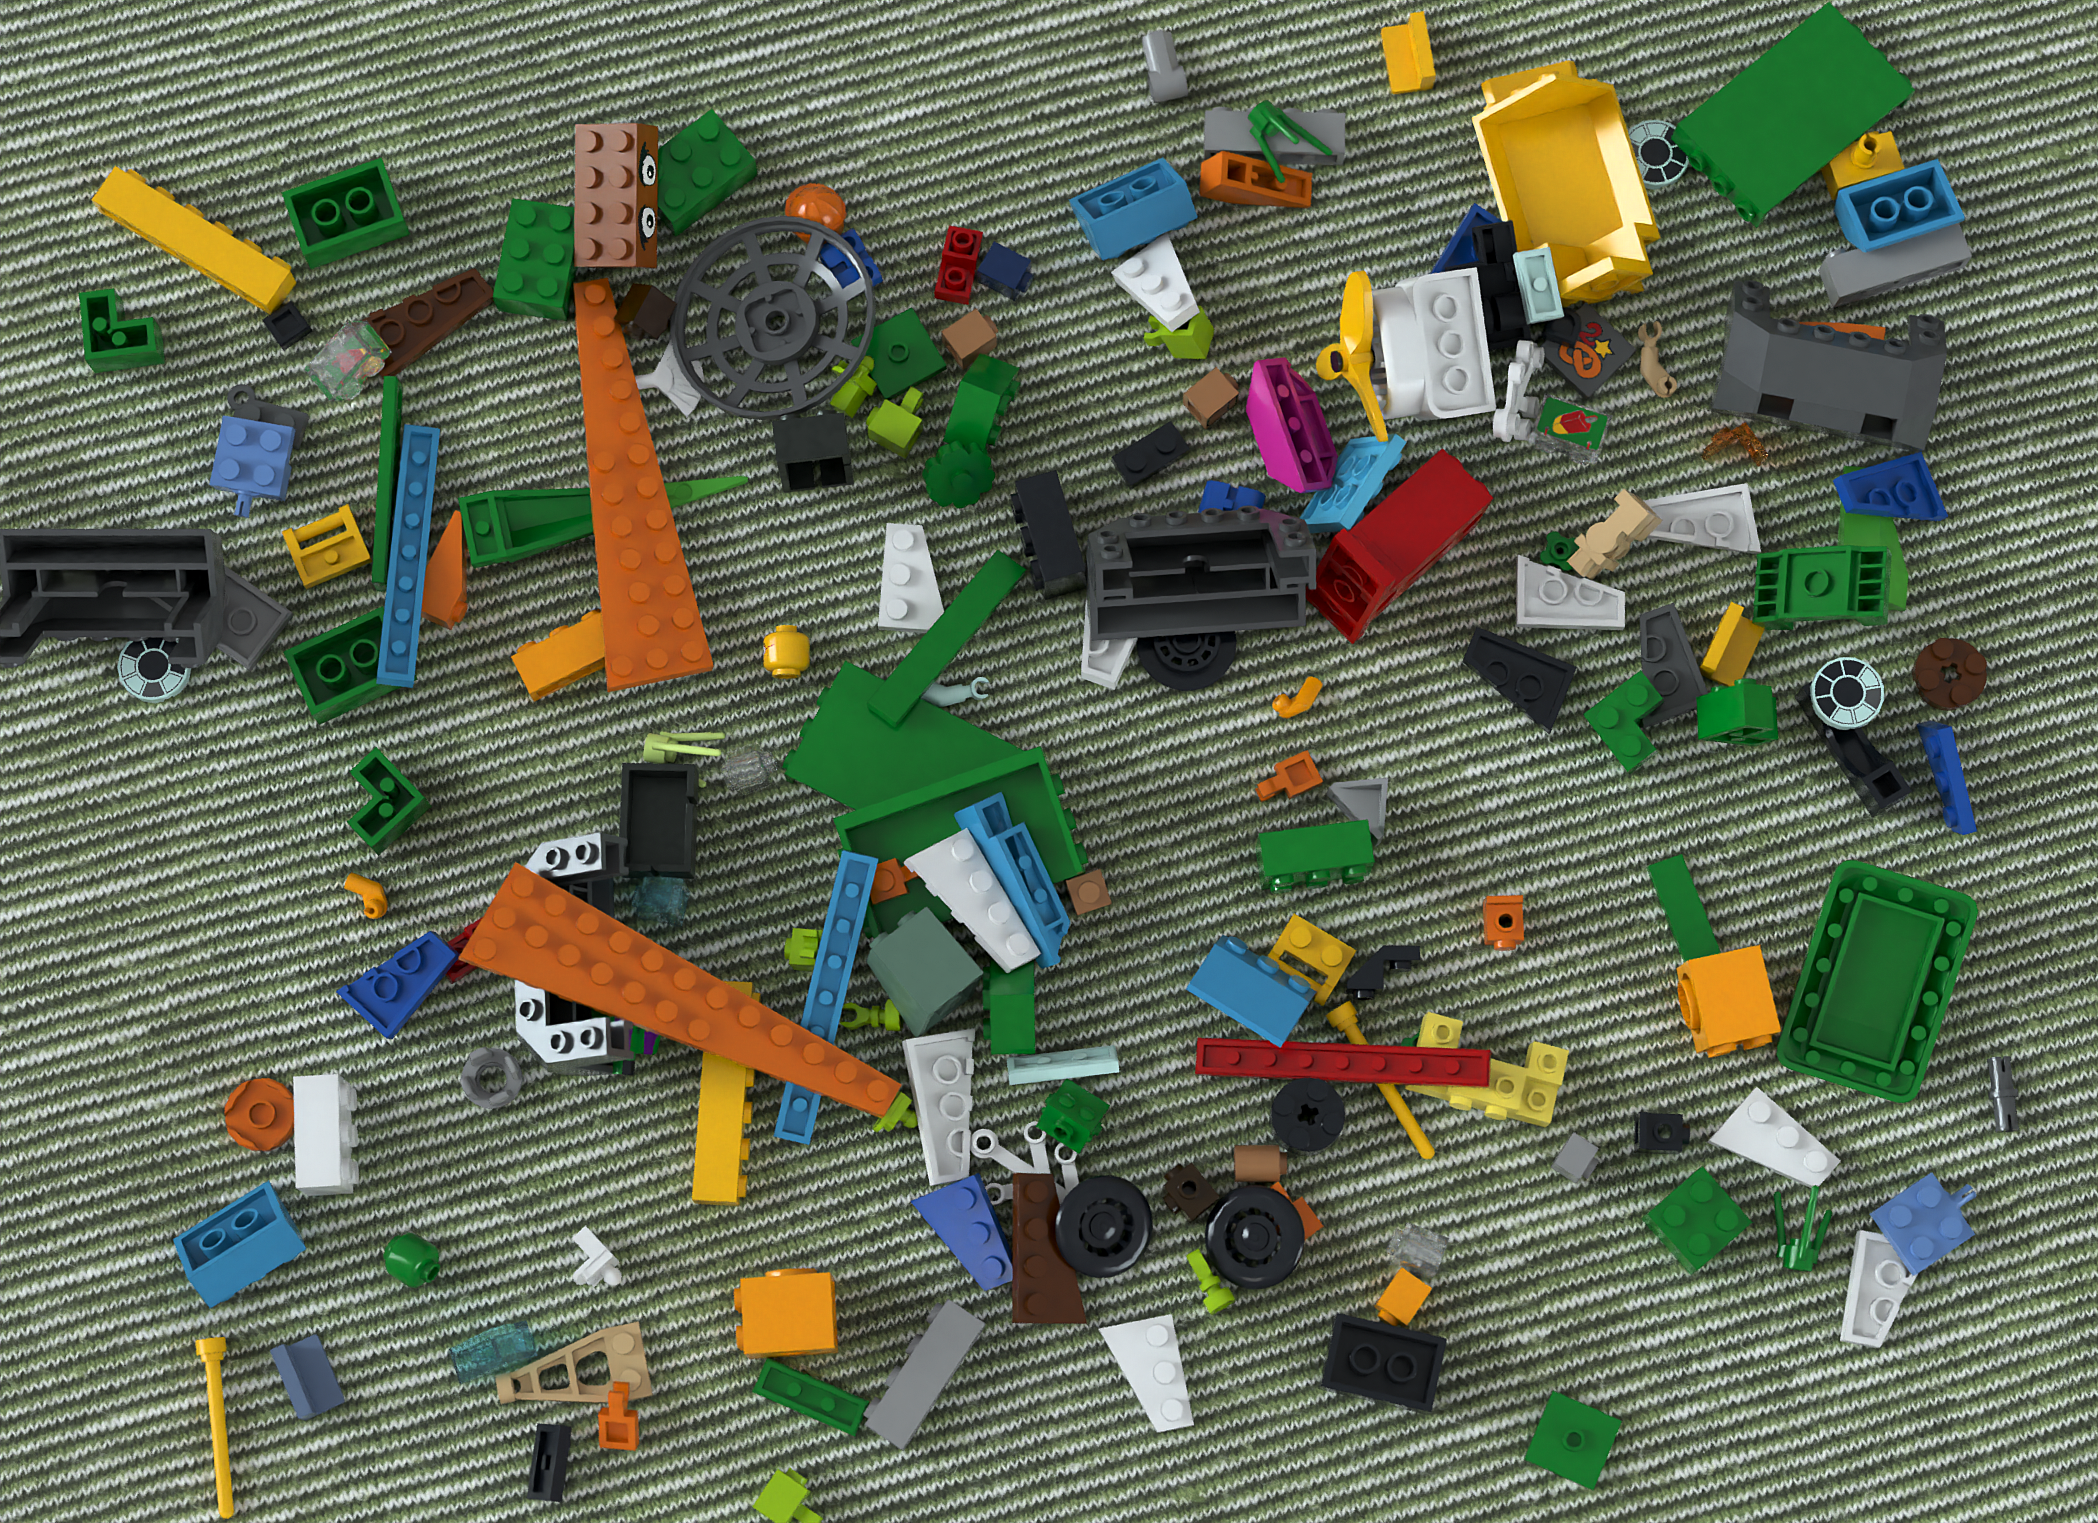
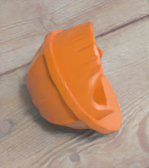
M806 184L794 190L786 200V216L801 217L818 222L841 235L844 229V220L847 216L846 206L841 197L831 188L823 184ZM793 232L806 244L809 243L811 235Z

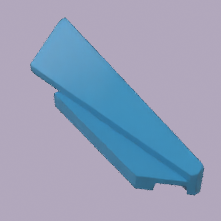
M1002 792L955 812L954 817L961 830L966 828L969 830L1041 952L1035 958L1039 967L1044 969L1059 963L1061 957L1058 956L1062 937L1068 933L1070 920L1025 823L1022 822L1012 826Z

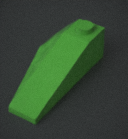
M1845 465L1843 467V474L1864 469V467ZM1841 502L1837 546H1887L1892 554L1888 610L1905 611L1908 572L1893 517L1846 513Z

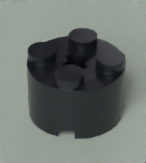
M1301 1078L1285 1085L1276 1095L1269 1115L1270 1131L1278 1145L1293 1154L1305 1157L1315 1156L1328 1150L1339 1137L1345 1122V1108L1340 1095L1324 1080L1314 1078ZM1303 1109H1306L1308 1113L1313 1112L1315 1114L1312 1125H1309L1307 1121L1300 1122L1298 1120Z

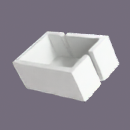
M339 1074L293 1077L296 1189L308 1196L352 1194L353 1184H358L359 1182L357 1161L352 1162L351 1159L352 1147H357L358 1145L357 1126L351 1123V1111L357 1109L356 1089L351 1088V1084Z

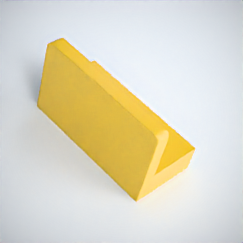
M1424 11L1410 13L1408 24L1383 27L1380 34L1391 93L1401 94L1433 89L1436 74Z
M1733 602L1725 610L1699 666L1702 676L1724 686H1733L1735 680L1742 679L1765 628L1753 624L1752 620L1741 616L1744 607Z

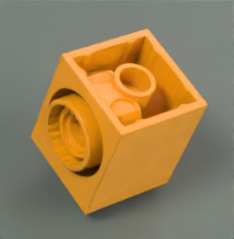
M1760 945L1688 960L1676 968L1679 979L1677 984L1679 1004L1685 1024L1691 1030L1697 1054L1707 1052L1708 1058H1712L1737 1050L1736 1045L1743 1044L1744 1050L1762 1047L1767 1043L1773 1042L1771 1036L1781 1032Z
M792 1268L768 1271L765 1273V1277L740 1278L741 1288H734L735 1310H738V1314L742 1313V1325L736 1326L737 1348H740V1351H744L745 1356L749 1359L838 1353L835 1283L830 1272L817 1273V1270L813 1268Z

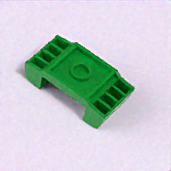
M1842 545L1782 549L1778 552L1757 554L1752 623L1767 630H1793L1794 622L1838 619H1855L1864 626L1888 624L1892 558L1890 550L1887 546L1861 547Z

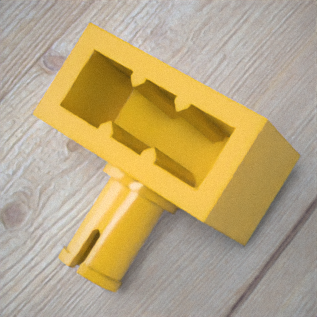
M1872 131L1862 135L1858 141L1853 142L1824 166L1821 172L1831 199L1836 200L1841 189L1904 170L1905 168L1892 132L1879 134L1878 131Z

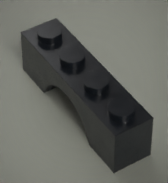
M1812 681L1803 686L1795 695V699L1872 818L1904 800L1912 790L1893 761L1885 758L1877 751L1861 727L1839 730L1824 723L1816 715L1812 706L1813 703L1810 696Z

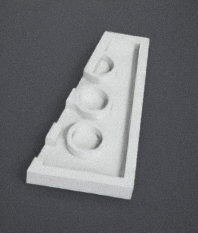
M967 828L907 858L903 862L911 872L915 871L925 881V887L934 897L938 895L952 910L950 914L960 924L963 922L973 932L975 940L1006 973L1032 961L1041 954Z
M975 1028L906 1039L902 1042L930 1186L957 1182L969 1177L971 1141L969 1116L970 1111H972V1096H970L971 1075H973L974 1070L972 1046L975 1041Z

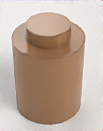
M1234 1145L1235 1182H1279L1280 1174H1287V1153L1280 1152L1279 1145Z

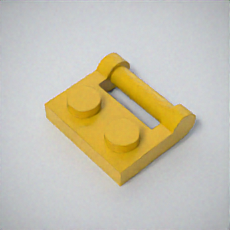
M349 504L339 507V512L296 530H293L291 527L282 531L306 589L373 562ZM342 525L346 526L347 531L304 549L300 547V543Z
M1294 913L1267 957L1277 962L1279 969L1290 976L1298 975L1308 981L1310 988L1316 991L1314 1001L1324 1006L1357 950ZM1284 952L1327 977L1325 983L1321 985L1279 960Z

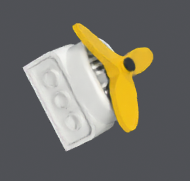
M1477 267L1406 278L1399 281L1395 287L1379 290L1371 289L1369 278L1364 270L1355 271L1349 275L1345 285L1340 315V343L1331 344L1320 352L1316 361V371L1322 379L1336 380L1346 378L1352 384L1361 398L1378 442L1388 441V434L1384 420L1414 416L1419 420H1436L1496 411Z

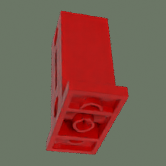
M1442 448L1351 530L1347 531L1343 528L1333 537L1316 569V589L1309 590L1307 586L1305 589L1306 599L1344 637L1354 644L1363 636L1374 618L1477 526L1493 497L1482 482L1475 480L1464 470L1462 463L1456 457L1449 455Z

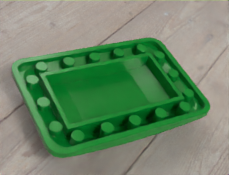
M1849 859L1841 862L1832 875L1779 1036L1776 1054L1780 1063L1788 1069L1893 1102L1905 1103L1914 1099L1920 1090L1977 919L1978 908L1972 897L1963 892L1859 860Z

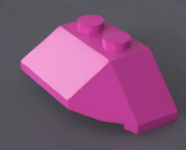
M1285 357L1256 361L1252 372L1246 413L1268 475L1299 493L1330 489L1333 483L1332 478L1335 473L1338 455L1316 393L1302 376L1291 368L1290 362Z

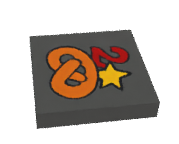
M1585 302L1576 311L1581 318L1582 325L1574 349L1546 340L1540 347L1544 348V361L1587 401L1636 353L1637 349Z

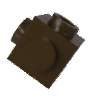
M633 283L614 320L625 327L623 332L627 336L637 341H642L643 338L658 340L660 335L667 329L668 320L677 303L653 285Z
M1192 1162L1185 1168L1180 1163L1164 1176L1167 1183L1162 1187L1163 1192L1166 1194L1162 1197L1163 1202L1174 1215L1181 1212L1190 1224L1220 1198Z

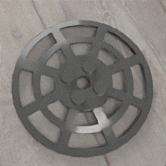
M774 216L756 219L723 233L710 243L692 262L683 276L674 298V302L677 305L671 315L670 336L674 356L682 374L692 388L713 406L738 417L756 420L780 419L784 415L804 413L820 405L838 392L853 376L864 359L872 339L876 320V298L872 280L864 262L853 247L830 228L801 217ZM782 231L811 235L804 255L786 252L763 255L756 236ZM824 241L835 246L848 258L860 279L842 289L841 284L833 273L817 261ZM742 242L744 243L750 261L734 271L721 285L719 290L700 281L705 272L720 256L732 247ZM784 264L800 266L793 283L773 281L768 267ZM813 272L818 274L833 292L832 295L817 302H814L805 291ZM755 273L759 286L752 290L743 301L730 296L731 292L741 281ZM865 292L867 321L860 345L855 347L843 343L848 328L847 302ZM694 293L712 303L706 327L708 343L687 348L685 321L689 303ZM724 308L736 314V334L719 339L718 324L721 311ZM838 308V325L834 339L818 334L820 316ZM785 316V324L781 329L776 331L770 330V322L774 317ZM743 347L753 360L744 375H741L731 367L723 353ZM811 347L827 352L815 367L807 373L801 374L798 359ZM836 356L851 361L830 386L813 398L807 399L804 385L821 375L834 361ZM713 357L721 372L737 384L726 400L721 399L705 386L695 372L692 361ZM766 365H784L788 381L763 383L757 382V379ZM750 390L768 394L791 391L794 403L792 407L775 411H755L738 407Z

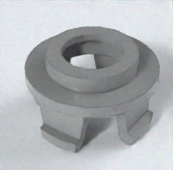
M482 1047L470 1053V1058L463 1068L460 1079L466 1096L474 1104L486 1109L501 1108L512 1102L521 1089L523 1078L522 1070L517 1060L510 1053L497 1048ZM492 1066L501 1068L507 1078L503 1089L495 1093L485 1091L480 1084V1075L486 1068Z

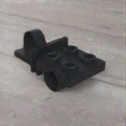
M1513 220L1473 227V245L1479 261L1445 267V272L1477 267L1488 351L1517 346L1519 340L1532 341L1529 327L1531 324L1526 323L1516 272L1513 273V268H1515L1513 254L1517 253Z

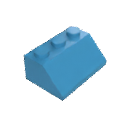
M1163 157L1069 199V203L1092 249L1102 261L1118 258L1126 250L1139 244L1151 243L1157 236L1170 230L1182 229L1188 222L1198 218L1185 180Z
M1938 159L1841 189L1838 192L1833 209L1846 240L1864 253L1965 220V216Z
M1223 934L1214 944L1186 990L1281 1048L1298 1024L1316 991L1310 988L1309 982L1298 975L1290 976L1279 969V965L1273 959L1264 955L1259 957L1248 950V946L1242 940L1233 936L1227 937Z
M269 1180L173 1239L187 1279L209 1308L230 1299L234 1293L252 1282L261 1280L268 1272L285 1262L293 1260L299 1253L307 1249L296 1224Z

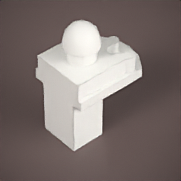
M584 1226L572 1239L590 1258L574 1272L573 1281L578 1285L587 1283L593 1287L602 1279L611 1286L619 1284L622 1275L620 1270L615 1267L620 1261L588 1227Z

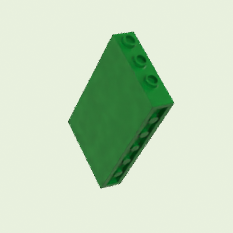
M1827 2L1678 123L1671 139L1688 156L1692 167L1699 172L1702 171L1712 181L1716 192L1723 197L1726 196L1736 206L1739 216L1758 228L1763 223L1767 213L1898 105L1901 109L1905 107L1915 89L1912 87L1907 76L1897 72L1888 62L1885 54L1880 49L1874 48L1864 38L1861 29L1857 25L1850 23L1830 2Z
M845 661L831 688L825 686L816 703L820 707L814 719L809 717L804 723L799 737L803 738L797 751L794 749L789 751L782 768L786 769L784 773L786 781L793 784L796 780L853 810H858L1022 753L1024 750L921 698L895 728L867 707V702L885 680Z
M1041 746L833 818L843 847L838 849L839 858L841 857L842 849L877 857V864L898 858L901 867L905 866L903 862L907 858L962 831L954 817L955 812L1002 792L1012 826L1022 822L1025 823L1053 884L1086 873L1083 865L1089 863L1083 843L1076 844L1072 830L1077 828L1073 812L1070 807L1064 809L1060 795L1065 794L1059 773L1052 775L1045 751ZM922 878L906 882L910 893L874 905L869 896L865 913L866 917H864L862 927L867 939H875L885 931L889 935L899 928L897 923L913 910L917 914L927 906L941 923L954 919L950 914L952 910L938 895L934 897L925 887V881Z

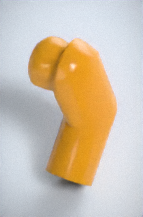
M1309 676L1296 696L1290 699L1284 693L1278 695L1272 703V708L1279 712L1280 717L1287 719L1302 713L1312 706L1323 684L1319 679Z
M351 872L346 879L344 888L362 895L365 906L363 911L368 918L378 919L384 916L388 909V902L383 886L376 881Z

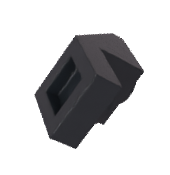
M1383 945L1346 982L1344 994H1353L1354 1000H1374L1375 995H1381L1384 989V966H1389V971L1392 972L1411 971V966H1417L1420 961V946Z

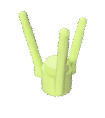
M663 731L660 732V735L649 733L644 745L643 759L647 762L668 764V762L675 761L677 752L720 756L721 750L681 745L677 741L722 740L725 738V734L722 732L669 733ZM699 779V787H706V782Z

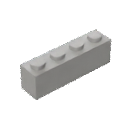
M1216 107L1212 111L1205 110L1203 161L1221 151H1226L1268 162L1258 141L1249 132L1253 124L1248 120V116L1254 108H1250L1247 111H1232L1228 107ZM1297 108L1282 110L1290 119L1330 148L1333 152L1331 156L1324 154L1292 129H1290L1292 133L1299 138L1298 144H1294L1280 131L1273 137L1264 135L1278 164L1343 165L1345 155V113H1337L1333 109H1320L1317 112H1302V110Z
M1957 223L1866 253L1859 248L1848 252L1844 248L1835 250L1826 255L1818 271L1832 308H1836L1965 268L1972 255L1961 226Z
M947 1299L944 1305L937 1302L926 1319L931 1325L923 1337L918 1333L915 1335L905 1351L910 1357L902 1368L898 1365L893 1368L884 1383L889 1387L882 1399L875 1396L864 1413V1416L868 1418L865 1426L902 1451L905 1450L986 1327L983 1321Z

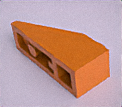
M1221 151L1201 163L1199 196L1231 204L1309 208L1311 206L1312 173L1279 165L1285 177V181L1280 183L1268 162Z
M457 510L454 511L426 567L421 609L422 618L449 630H452L455 622L460 623L468 608V604L465 603L467 600V540L461 512Z

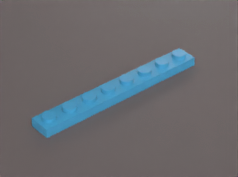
M404 424L376 684L413 688L440 435L439 428Z
M842 849L800 1023L801 1027L834 1045L878 863L877 857ZM786 1081L773 1137L809 1145L821 1095Z

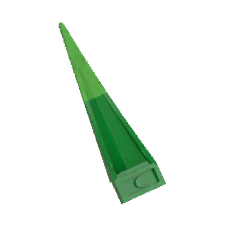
M745 476L669 482L664 483L672 509L743 485L748 481V478ZM590 488L491 490L458 498L471 564L474 569L506 561L512 563L594 535Z

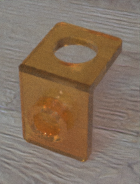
M1744 422L1732 431L1729 427H1726L1716 433L1711 438L1713 443L1704 449L1701 457L1703 460H1706L1736 440L1741 442L1758 467L1764 464L1768 453L1747 423Z

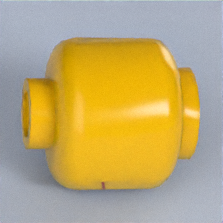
M776 626V632L767 634L763 640V666L766 670L772 672L773 678L794 679L801 677V672L806 671L810 665V640L807 635L797 632V626Z

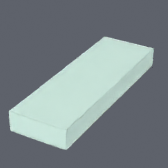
M1111 1045L1010 1057L1007 1059L1010 1085L1118 1073L1119 1063L1116 1046Z

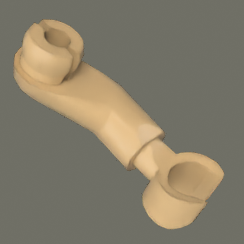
M1658 321L1654 322L1653 329L1655 335L1652 338L1647 335L1646 323H1644L1638 330L1639 339L1644 342V347L1641 348L1640 372L1656 395L1667 398L1676 391L1677 382L1659 363V348H1656L1657 340L1662 334V327Z

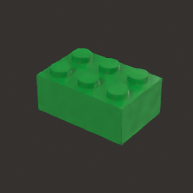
M710 109L658 149L657 215L675 237L758 175L755 159L713 109Z
M382 157L281 192L301 251L310 269L411 235Z
M512 198L493 293V300L498 311L568 321L573 295L572 289L578 267H574L575 207Z
M383 606L283 651L311 715L319 725L401 688L400 686L376 684L384 615ZM416 674L414 677V681L418 680Z
M1368 819L1259 833L1255 847L1261 890L1270 889L1272 894L1292 891V886L1306 884L1307 889L1322 888L1328 886V881L1342 879L1343 884L1359 883L1364 881V876H1369L1374 865Z

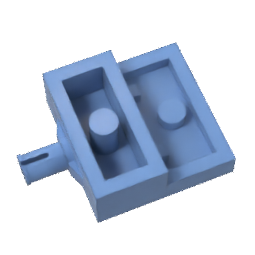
M223 415L209 485L216 490L232 492L238 495L235 516L249 518L252 498L262 497L285 501L292 468L289 465L296 431L293 427Z
M1931 1172L1870 1213L1912 1276L1918 1274L1975 1235L1962 1216L1960 1209L1967 1202L1976 1198L1975 1191L1962 1198L1965 1193L1973 1189L1970 1185L1966 1184L1963 1188L1950 1195L1943 1189Z

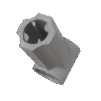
M1157 30L1142 37V46L1149 71L1147 72V79L1153 103L1187 97L1186 77L1182 65L1179 66L1171 31Z

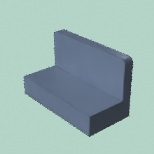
M312 1335L290 1346L282 1344L270 1350L298 1419L306 1421L345 1402V1397L318 1335Z

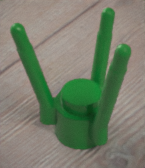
M1269 100L1259 103L1248 116V120L1253 124L1249 132L1258 141L1272 171L1280 183L1285 181V177L1264 138L1265 134L1268 137H1273L1280 131L1294 144H1298L1299 138L1290 130L1292 129L1327 156H1331L1333 153L1330 148L1290 119L1279 107L1276 108Z
M1817 1185L1812 1186L1802 1237L1801 1239L1790 1238L1789 1245L1786 1244L1781 1193L1778 1191L1774 1193L1778 1238L1776 1257L1784 1258L1782 1266L1784 1268L1812 1272L1813 1264H1817L1819 1250L1832 1217V1211L1826 1210L1814 1242L1809 1241L1819 1192Z

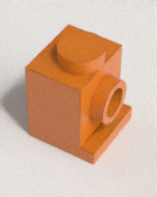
M1523 895L1486 896L1483 901L1485 945H1494V950L1510 951L1515 950L1516 945L1522 944L1524 941ZM1507 916L1510 918L1512 925L1509 928L1502 927L1499 924L1500 917Z

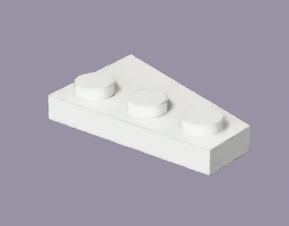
M1167 232L1111 272L1115 281L1171 332L1200 312Z
M1086 593L1081 678L1115 690L1138 638L1091 641Z

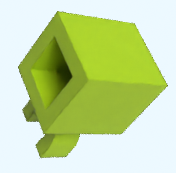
M1198 306L1200 312L1173 332L1168 330L1154 316H1150L1149 324L1152 329L1158 330L1154 333L1145 332L1143 339L1148 346H1159L1165 343L1174 358L1206 359L1215 329L1203 308Z
M910 387L900 406L885 399L880 408L875 406L866 420L869 439L906 459L923 431L922 419L915 416L924 402V399H922L923 393Z
M793 928L792 938L787 937L785 942L784 957L789 960V965L794 970L813 972L823 930Z
M790 1467L786 1473L777 1469L752 1506L775 1523H790L793 1517L802 1523H821L823 1521L822 1517L803 1505V1502L811 1492L804 1487L808 1480Z

